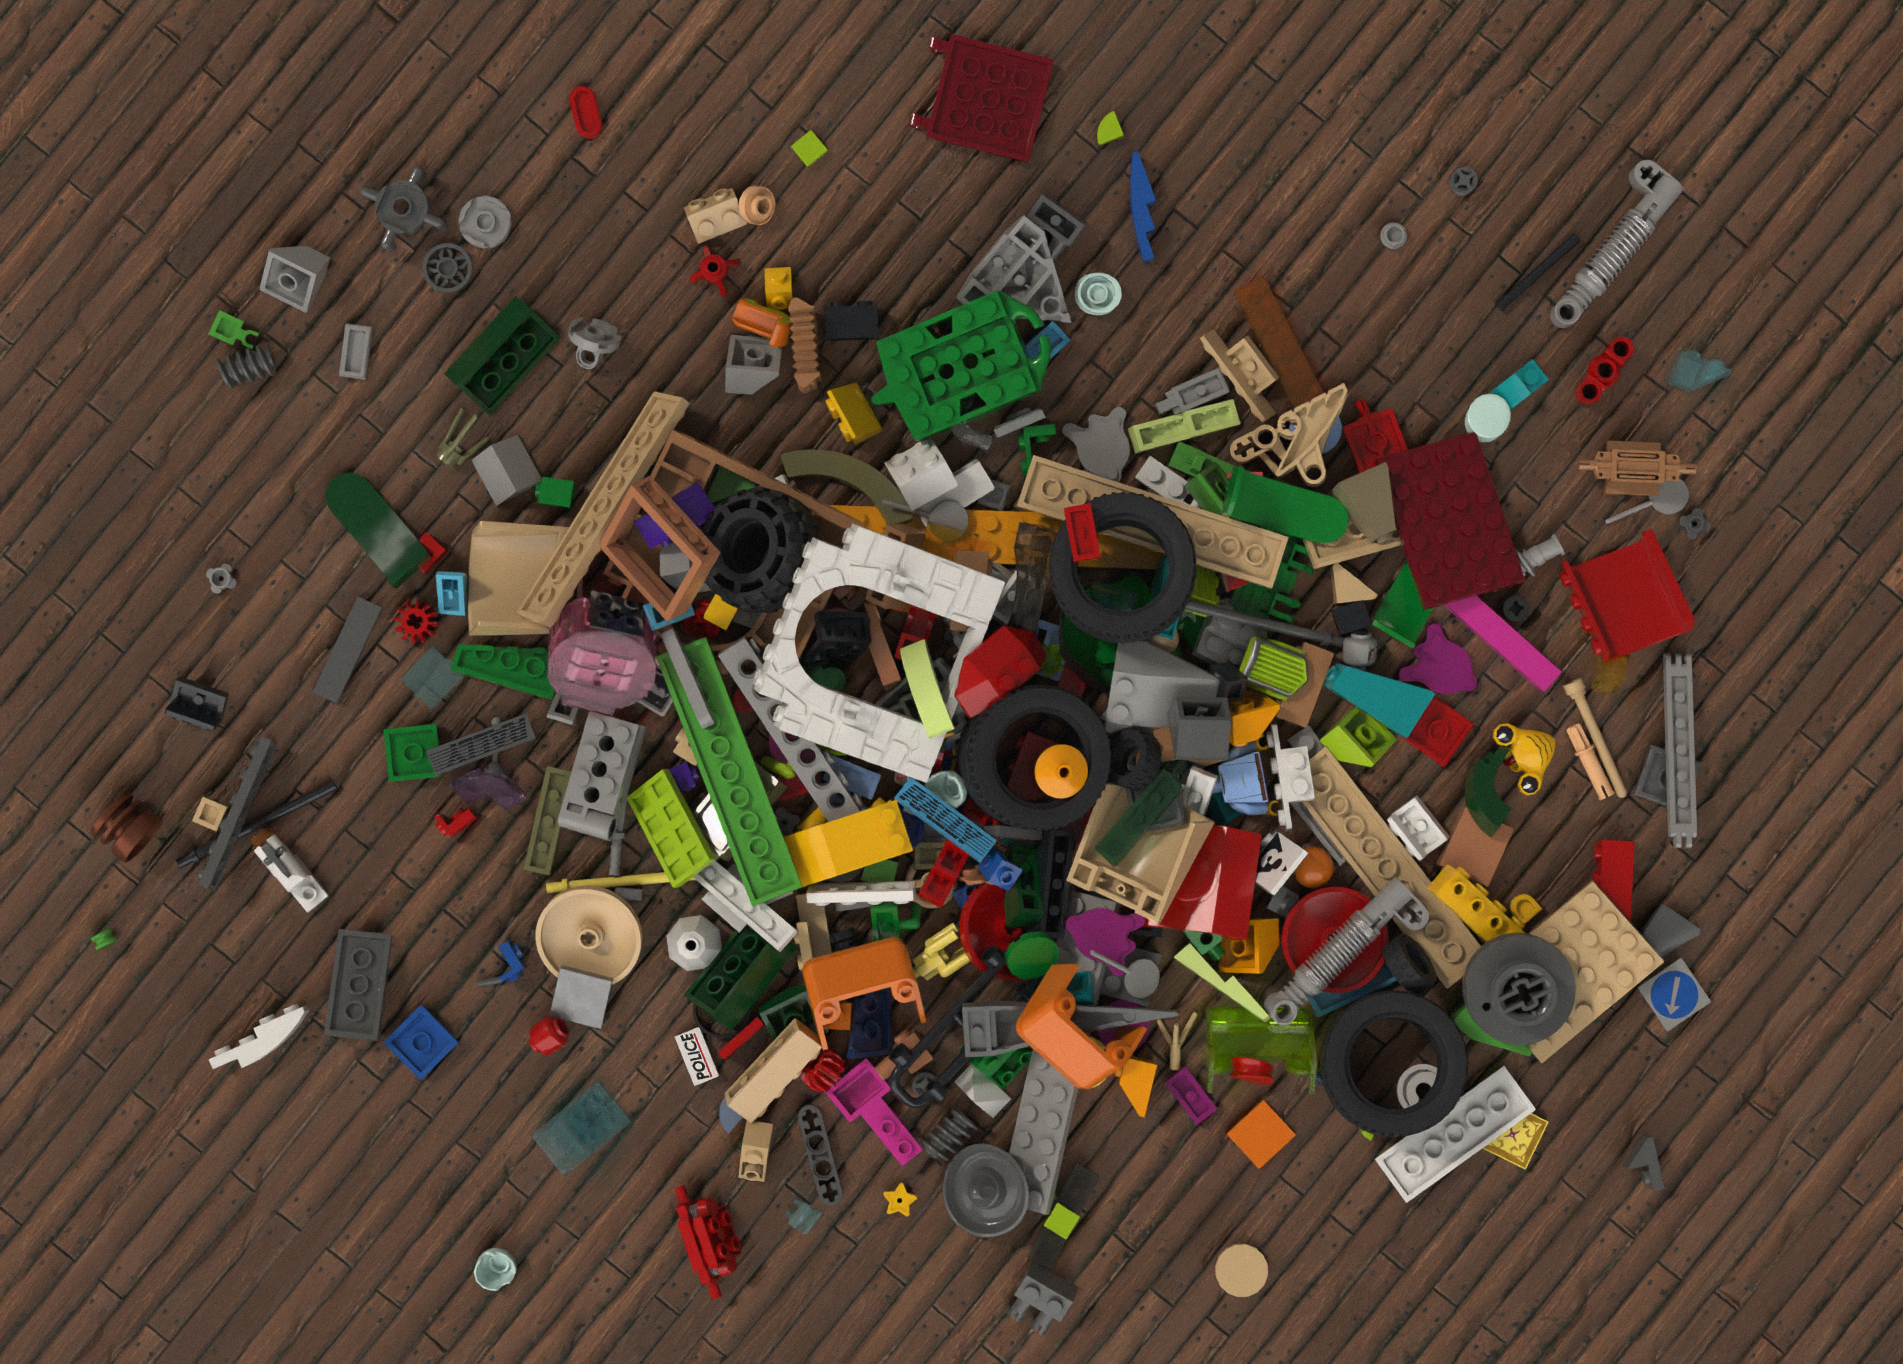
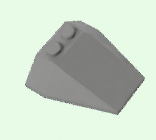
M1146 640L1125 644L1118 643L1104 728L1108 732V739L1114 740L1118 733L1125 729L1129 730V728L1154 736L1153 730L1169 726L1167 713L1175 697H1216L1220 681L1211 673Z

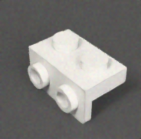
M1417 795L1394 811L1387 819L1391 831L1396 836L1401 837L1408 853L1419 861L1450 837Z

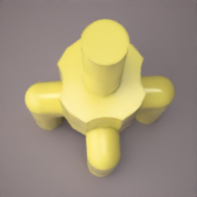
M954 922L927 939L924 952L912 959L915 964L913 971L916 978L922 976L929 980L938 973L946 978L971 962L963 947L952 955H949L944 948L959 938L957 934L959 929Z

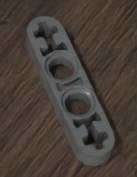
M807 1104L800 1109L798 1114L800 1129L819 1199L824 1205L834 1206L841 1201L843 1195L841 1182L822 1112L818 1106ZM807 1109H811L812 1113H817L818 1117L814 1118L815 1127L821 1125L822 1130H813L808 1134L806 1133L805 1129L811 1128L809 1121L803 1120ZM813 1135H821L824 1138L825 1144L821 1149L816 1150L810 1146L809 1140ZM822 1160L828 1161L831 1164V1172L827 1175L819 1174L816 1170L818 1162ZM834 1176L836 1181H830L832 1190H837L838 1194L835 1195V1200L830 1201L829 1197H824L823 1193L827 1192L826 1183L820 1185L819 1180H828Z

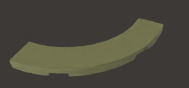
M798 450L780 454L788 481L800 478H833L864 493L880 511L886 525L906 524L914 521L912 513L882 504L883 500L908 506L894 484L881 472L862 460L827 450Z

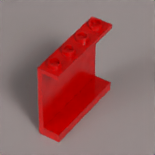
M1652 529L1642 532L1640 542L1576 566L1570 567L1568 561L1562 562V572L1559 573L1564 588L1569 587L1572 594L1570 595L1571 604L1575 611H1580L1582 628L1585 633H1590L1593 639L1591 641L1593 652L1596 656L1600 655L1603 663L1694 629L1695 618Z

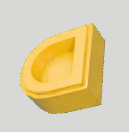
M1526 894L1515 896L1509 906L1512 916L1523 925L1542 910L1535 899Z

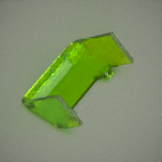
M1216 1006L1210 1008L1206 1013L1205 1029L1207 1093H1213L1214 1074H1224L1230 1071L1232 1067L1231 1059L1233 1057H1249L1259 1060H1284L1285 1068L1288 1072L1295 1075H1307L1309 1094H1314L1317 1055L1311 1012L1305 1008L1298 1007L1299 1010L1295 1020L1289 1025L1284 1026L1277 1024L1271 1018L1265 1023L1244 1007ZM1278 1007L1276 1013H1280L1284 1007Z

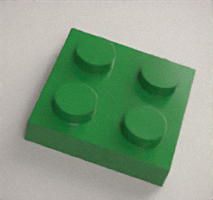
M438 724L384 729L389 782L443 777V774L435 776L426 752L440 746Z

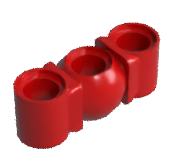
M1618 337L1612 340L1604 352L1590 361L1587 367V375L1583 377L1582 382L1574 391L1575 399L1579 404L1588 406L1595 403L1601 398L1602 392L1618 381L1621 368L1634 352V346L1630 339ZM1616 343L1624 346L1625 355L1623 357L1615 354L1614 345ZM1599 365H1605L1609 368L1610 375L1608 378H1603L1599 375ZM1584 386H1590L1594 390V397L1592 399H1587L1583 396L1582 389Z

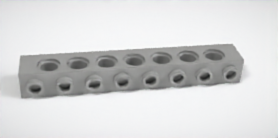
M745 635L719 652V658L828 822L861 812L862 808L865 807L857 793L851 794L847 788L850 785L848 779L842 771L837 773L832 765L835 763V760L827 749L823 751L819 744L801 737L790 739L786 732L774 726L775 721H773L774 715L771 712V708L775 704L782 705L783 702L761 695L754 690V676L758 669H762L764 664L759 656V653L762 651L754 638L749 640ZM744 660H753L756 663L757 669L752 673L745 672L741 666ZM806 748L812 749L816 757L812 761H805L801 758V751ZM819 771H826L830 775V780L826 783H820L816 780L815 775ZM834 793H841L845 797V801L841 805H834L830 801V796Z

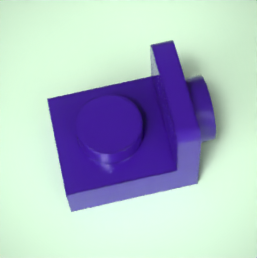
M688 762L669 769L681 793L698 787L696 781L700 780L695 765L690 766Z

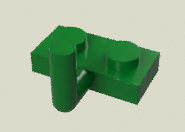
M884 901L881 904L871 905L874 942L890 937L901 939V930L918 929L921 925V905L916 902L911 904L910 919H899L898 904L894 903V901Z

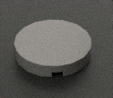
M486 195L473 198L465 204L460 212L459 226L463 237L470 244L478 248L489 249L495 248L506 240L512 228V219L504 203L495 197Z

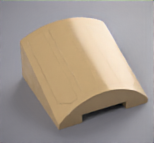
M480 521L472 531L469 556V636L571 634L584 632V606H582L583 577L574 589L573 596L561 610L560 617L551 627L523 619L516 614L569 527Z
M1108 781L1105 783L1106 788L1102 791V796L1096 800L1066 881L1087 891H1095L1135 910L1136 914L1156 923H1161L1215 822L1184 806L1187 824L1134 834L1126 788L1114 785L1112 781Z

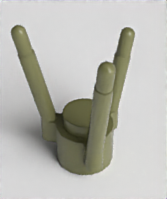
M460 408L444 440L438 446L440 450L436 454L442 462L451 468L456 463L461 466L468 457L490 441L489 437H485L461 455L463 449L458 444L478 418V414H474L455 440L452 441L451 438L465 412L464 408Z

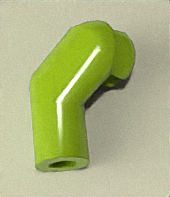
M764 756L760 761V765L773 774L786 779L795 777L796 772L789 762L785 765L769 756Z

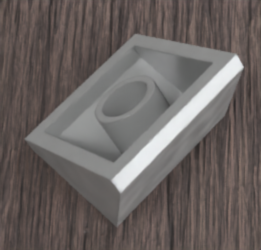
M519 435L489 446L472 459L476 470L497 507L536 486L537 482L541 483L542 481Z

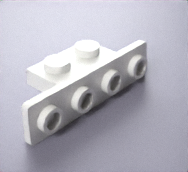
M1272 724L1270 732H1266L1268 748L1273 747L1274 758H1270L1272 774L1277 773L1278 784H1274L1276 800L1281 799L1282 810H1278L1279 825L1285 826V832H1289L1292 830L1289 803L1315 799L1307 746L1280 749L1277 724Z

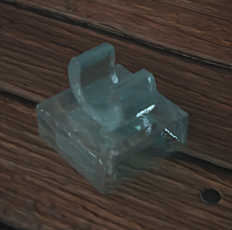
M795 1200L794 1203L798 1206L795 1214L789 1211L785 1213L790 1219L788 1224L795 1230L807 1235L822 1215V1212L808 1203Z

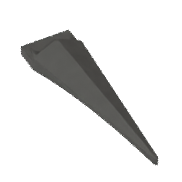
M989 1000V1002L962 1003L965 1057L994 1056L1028 1047L1029 1045L1016 1031V1022L1028 1002ZM1076 1005L1070 1020L1084 1033L1118 1026L1176 1017L1179 1015V1011Z

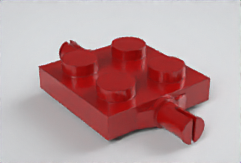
M1366 398L1355 402L1361 417L1355 422L1343 426L1342 430L1358 473L1375 467L1376 458L1408 450L1392 408L1380 413H1371Z

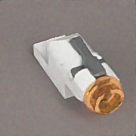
M265 828L250 840L253 844L252 849L287 892L293 894L307 913L330 896L297 854L293 855L273 831L270 832Z

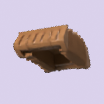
M793 298L788 308L790 312L789 320L793 324L790 327V330L793 332L790 337L793 340L791 348L794 355L792 358L796 362L792 367L797 370L794 378L799 390L802 393H808L812 389H817V384L822 382V375L817 370L821 365L817 362L820 357L817 354L819 348L817 345L816 311L814 305L811 306L799 298Z

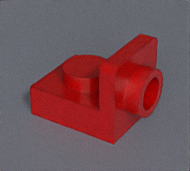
M463 808L451 817L452 823H449L441 813L434 816L437 820L436 828L443 836L449 835L450 837L457 836L479 817L473 809L465 811Z

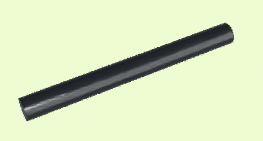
M1573 233L1505 294L1495 304L1500 311H1504L1580 242L1579 237Z

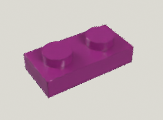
M1186 1066L1164 1081L1196 1125L1217 1110V1107Z

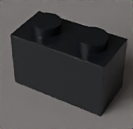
M857 301V306H846V302H830V306L824 307L826 341L879 340L878 305H872V301Z

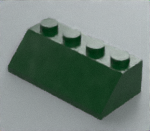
M515 296L444 374L487 414L491 415L561 337Z
M746 924L740 932L735 930L722 946L719 954L708 967H705L683 996L731 1032L797 947L789 942L779 952ZM726 980L735 982V985L728 983Z

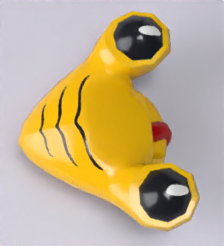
M1509 723L1499 724L1493 730V738L1498 745H1509L1507 747L1509 752L1503 760L1504 765L1514 772H1525L1517 784L1521 793L1526 796L1536 794L1541 788L1544 772L1554 755L1556 739L1545 732L1520 729Z

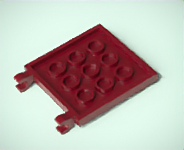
M951 34L950 42L931 37L929 51L945 53L946 58L931 118L912 114L910 127L927 130L926 138L1028 163L1054 60Z

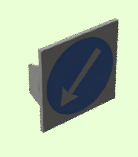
M1682 958L1637 987L1667 1032L1711 1003Z

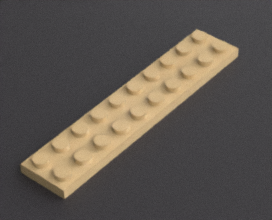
M653 392L516 614L523 619L551 627L558 620L564 605L573 596L577 584L588 572L590 563L595 555L601 551L600 542L630 486L644 479L649 468L656 462L658 454L667 442L672 430L684 417L685 410L690 403L683 397Z
M1033 455L1017 507L1064 521L1066 519L1064 508L1085 504L1086 501H1091L1094 497L1112 494L1111 492L1121 493L1124 491L1125 493L1144 494L1145 497L1150 496L1154 500L1162 502L1164 506H1168L1182 520V523L1188 529L1195 547L1196 565L1272 589L1289 537ZM1119 526L1100 532V534L1165 554L1163 548L1154 537L1138 528Z
M1323 747L1309 758L1315 799L1302 801L1301 803L1374 897L1396 877L1424 905L1428 911L1429 918L1427 924L1419 930L1409 929L1395 916L1391 919L1403 934L1411 936L1424 949L1435 968L1436 977L1448 989L1463 977L1469 960L1481 947L1463 922L1427 889L1431 881L1328 748ZM1407 905L1403 906L1402 909L1412 916V910Z

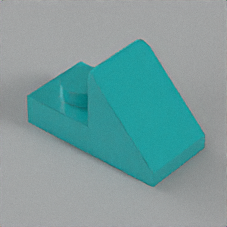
M1532 359L1494 388L1490 394L1504 398L1511 410L1549 379Z

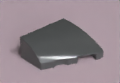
M1664 904L1659 905L1647 926L1644 925L1640 931L1642 936L1661 957L1697 937L1702 932L1700 928Z

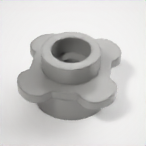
M222 564L220 568H210L207 571L206 576L212 585V592L219 594L223 589L235 588L237 582L232 577V567L229 564ZM220 576L224 577L223 581L219 580Z

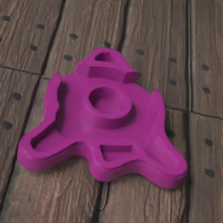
M1438 624L1429 625L1426 630V641L1415 646L1412 651L1418 658V663L1401 668L1399 671L1400 680L1404 682H1420L1429 690L1443 695L1458 691L1469 692L1474 690L1477 686V679L1473 674L1472 663L1467 652L1459 645L1447 640Z
M1095 907L1080 915L1069 916L1065 926L1072 934L1077 948L1085 957L1105 963L1113 975L1120 977L1125 972L1090 954V951L1095 950L1125 966L1124 958L1136 948L1135 942L1128 938V934L1142 927L1145 923V918L1136 913L1120 915L1111 909Z

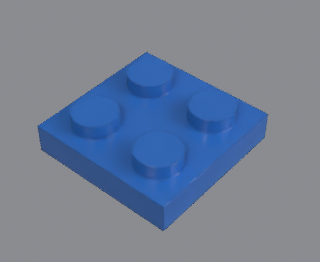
M422 1004L383 1043L421 1080L459 1041Z

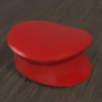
M1233 1057L1231 1059L1233 1071L1230 1073L1231 1077L1256 1085L1266 1086L1274 1082L1271 1076L1274 1067L1271 1064L1249 1057Z

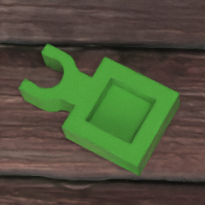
M219 310L209 335L231 345H234L237 338L242 341L244 346L253 349L254 346L246 342V336L253 334L258 337L259 333L253 330L245 331L241 329L244 321Z

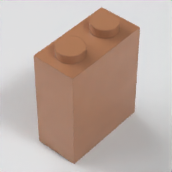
M1461 807L1449 834L1450 837L1446 841L1436 865L1442 867L1441 871L1447 864L1455 869L1460 866L1471 876L1469 881L1473 885L1478 883L1488 887L1514 829L1501 824L1495 834L1489 837L1475 823L1468 808Z

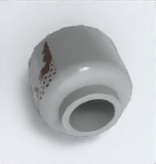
M1352 631L1351 635L1344 638L1342 660L1353 668L1366 671L1367 667L1374 665L1377 660L1378 641L1372 637L1370 632Z

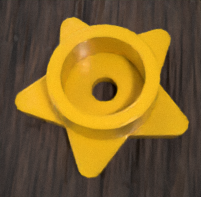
M901 1182L894 1191L883 1192V1195L889 1202L887 1214L899 1211L907 1217L910 1215L909 1205L917 1199V1195L908 1193L904 1183ZM898 1198L902 1199L901 1203L897 1202Z

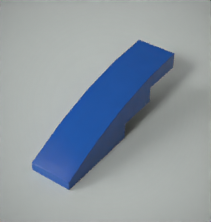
M1135 151L1131 157L1129 181L1130 211L1143 264H1146L1154 259L1146 235L1155 231L1147 207L1154 205L1156 199L1138 151Z

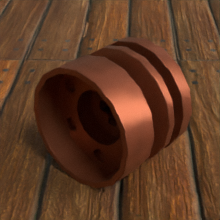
M125 792L119 798L112 801L99 815L90 831V834L95 838L103 835L100 843L103 845L116 839L111 852L124 863L131 861L147 846L163 823L150 810L138 816L137 813L142 803L135 801L131 804L134 796L129 792Z

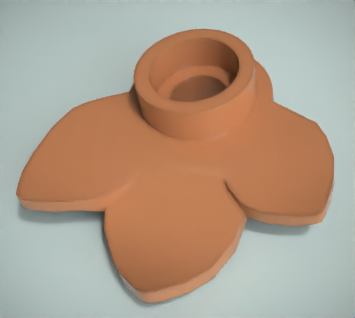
M978 865L963 867L961 870L962 874L959 875L960 880L965 881L966 885H976L984 882L994 885L987 881L978 869Z

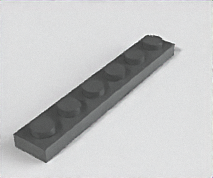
M261 737L260 742H256L252 749V761L249 767L246 766L242 772V784L239 791H235L231 798L230 805L232 807L228 816L225 815L221 821V833L218 840H214L210 847L209 855L211 856L207 865H203L199 872L198 879L200 882L198 885L214 892L217 888L278 744Z

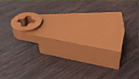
M866 600L863 603L871 622L869 626L872 640L868 646L884 689L888 693L901 682V677L880 625L882 620L876 604Z

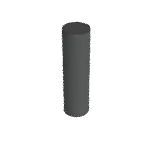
M499 977L477 980L478 987L502 983Z

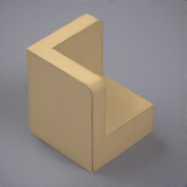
M202 797L192 821L219 832L221 831V821L229 807L214 801L213 798Z

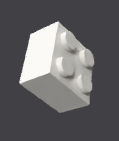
M931 437L916 443L914 447L903 453L894 455L889 461L884 463L911 511L958 486L947 462Z

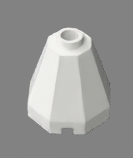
M703 915L680 918L666 936L669 958L686 971L705 969L722 948L720 928ZM690 940L696 943V948L693 950L692 947L687 945Z

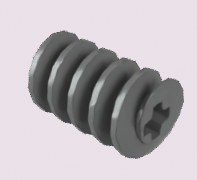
M266 342L265 351L259 345H256V354H253L247 348L246 357H242L239 351H237L236 360L234 361L229 355H225L224 364L219 358H216L221 378L230 389L235 387V380L239 385H244L245 377L250 382H254L256 374L260 379L265 378L266 371L271 376L276 373L275 358L268 342Z
M951 1109L950 1112L953 1118L943 1117L946 1126L943 1127L936 1124L935 1127L938 1134L928 1132L931 1141L927 1142L923 1139L920 1141L925 1152L941 1167L943 1166L940 1158L946 1161L950 1159L947 1151L957 1152L954 1143L963 1146L965 1143L962 1135L971 1138L972 1134L969 1128L979 1129L961 1110Z

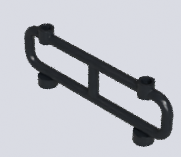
M996 945L988 947L981 955V961L988 968L912 1050L904 1043H901L890 1052L889 1060L896 1067L890 1074L889 1086L893 1094L906 1106L920 1108L932 1099L936 1102L941 1101L947 1094V1089L944 1086L971 1058L965 1057L964 1048L936 1079L928 1082L925 1091L919 1097H912L900 1085L901 1076L953 1020L964 1031L963 1015L961 1013L962 1003H970L1006 965V951L1008 948L1002 952ZM1043 976L1022 982L1017 987L1016 994L1009 1001L1029 1002Z

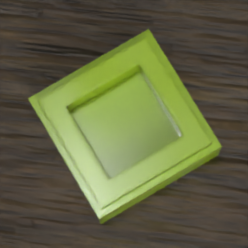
M812 130L791 145L792 150L807 168L828 152Z
M1057 1202L1043 1226L1067 1239L1080 1216Z

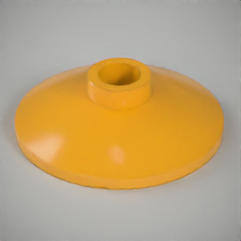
M1065 744L1053 745L1044 750L1035 765V779L1038 786L1044 793L1054 798H1068L1075 795L1082 789L1088 776L1087 762L1082 753L1076 748ZM1066 767L1068 770V774L1065 777H1061L1059 774L1060 769Z

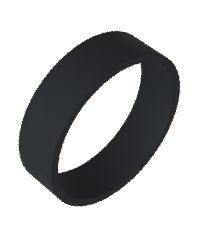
M726 980L728 983L735 985V982ZM693 1004L695 1022L704 1033L715 1038H728L741 1032L749 1022L752 1012L751 1006L744 1024L735 1032L716 1034L702 1025L697 1015V1006Z

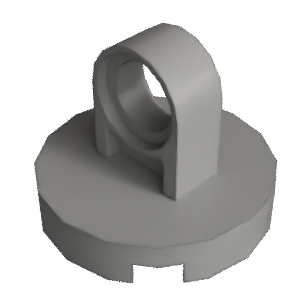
M577 318L570 324L568 337L578 346L576 359L579 365L585 369H592L602 361L604 353H612L618 350L622 335L618 336V329L606 321L593 318L591 323L583 322L584 318ZM585 350L594 354V362H590L585 358Z

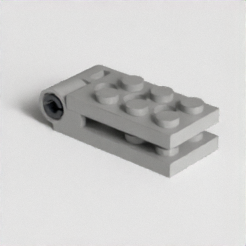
M589 711L558 818L559 827L607 841L613 838L619 826L647 727ZM613 738L614 747L609 751L607 744ZM603 764H606L607 772L604 776H601L600 768ZM598 789L599 799L594 802L593 793Z

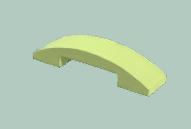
M923 639L901 648L900 653L906 677L928 737L931 739L955 729L931 663L932 658L926 640Z

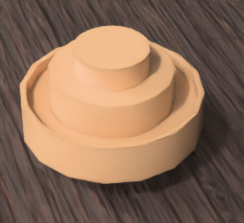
M756 185L748 187L742 193L739 200L741 217L749 224L762 225L767 223L775 211V198L766 187Z

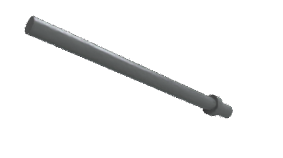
M1189 600L1185 608L1188 611L1319 642L1321 646L1325 647L1332 645L1341 648L1343 646V637L1331 635V632L1326 630L1319 632Z

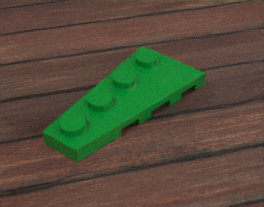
M458 644L450 670L553 701L567 658L568 649L555 650Z

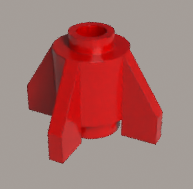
M704 246L702 248L706 257L701 261L700 270L689 278L690 282L694 284L705 280L710 284H717L722 297H725L727 293L722 282L726 279L729 269L741 265L739 259L724 260L721 256L711 254L708 246ZM715 264L718 267L716 272L709 271L711 270V265Z

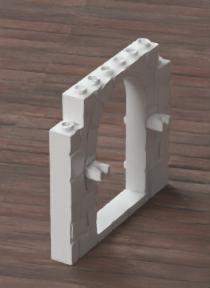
M852 523L851 528H847L842 538L843 548L813 537L811 543L807 542L802 554L804 561L801 568L798 567L794 573L792 582L795 584L792 592L788 593L784 599L783 608L785 610L782 618H778L773 628L775 636L772 644H768L765 648L763 667L761 670L758 669L754 676V690L759 694L783 702L781 706H777L773 716L774 726L779 730L927 783L946 733L930 739L923 722L813 681L803 670L796 653L795 634L799 619L809 603L824 591L838 586L856 585L869 588L969 626L942 693L952 719L958 704L954 694L958 687L963 658L982 643L1005 582Z

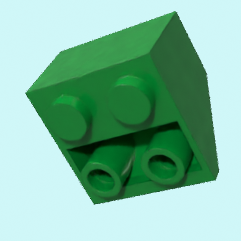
M965 1044L960 1048V1052L965 1048ZM1028 1046L994 1056L971 1057L969 1061L1003 1090L1030 1062L1033 1048Z

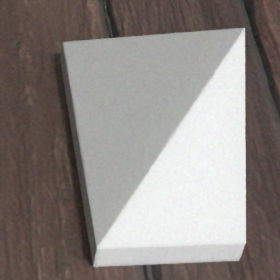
M972 1063L954 1081L975 1104L992 1118L1011 1100L1002 1089L975 1068Z

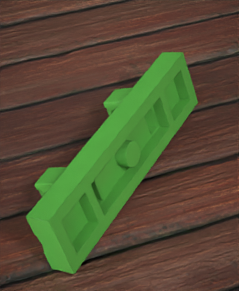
M1180 441L1168 467L1193 478L1214 462L1219 465L1225 475L1232 472L1233 467L1236 466Z

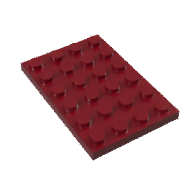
M1475 432L1376 458V466L1384 462L1388 465L1395 525L1423 611L1521 584L1525 581Z

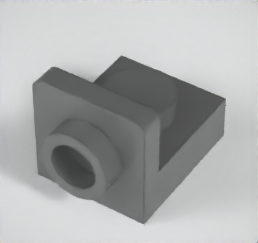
M1282 886L1275 895H1270L1264 907L1286 918L1290 909L1298 901L1299 895Z

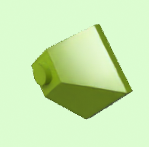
M1354 707L1319 741L1324 747L1328 748L1338 761L1372 767L1397 739L1384 725Z

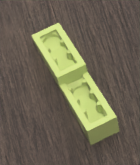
M1234 399L1185 411L1181 414L1134 425L1128 428L1127 431L1133 452L1138 454L1238 426L1240 421Z
M1190 943L1174 956L1176 961L1265 1023L1270 1019L1269 1015L1234 976L1224 982Z

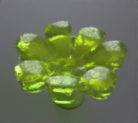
M1042 643L1041 645L1047 654L1041 669L1037 673H1041L1044 670L1045 676L1051 678L1054 676V670L1059 673L1063 672L1065 667L1061 664V661L1065 660L1058 653L1059 645L1057 643H1052L1050 648L1045 643ZM1051 658L1052 662L1048 663L1047 659Z

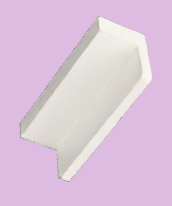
M975 459L952 473L958 484L957 487L917 509L931 513L932 509L943 501H954L964 508L994 490L995 487L981 463ZM919 515L925 527L930 529L929 518Z

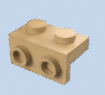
M733 188L717 190L713 193V196L706 199H695L688 206L684 207L698 244L747 225L740 215L739 203Z

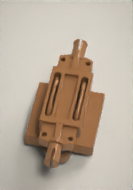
M1606 441V452H1596L1594 460L1578 459V464L1588 465L1577 466L1578 470H1593L1595 479H1605L1604 494L1659 496L1660 484L1664 482H1677L1680 474L1695 475L1697 470L1695 469L1697 468L1696 463H1680L1678 455L1665 454V451H1661V443Z

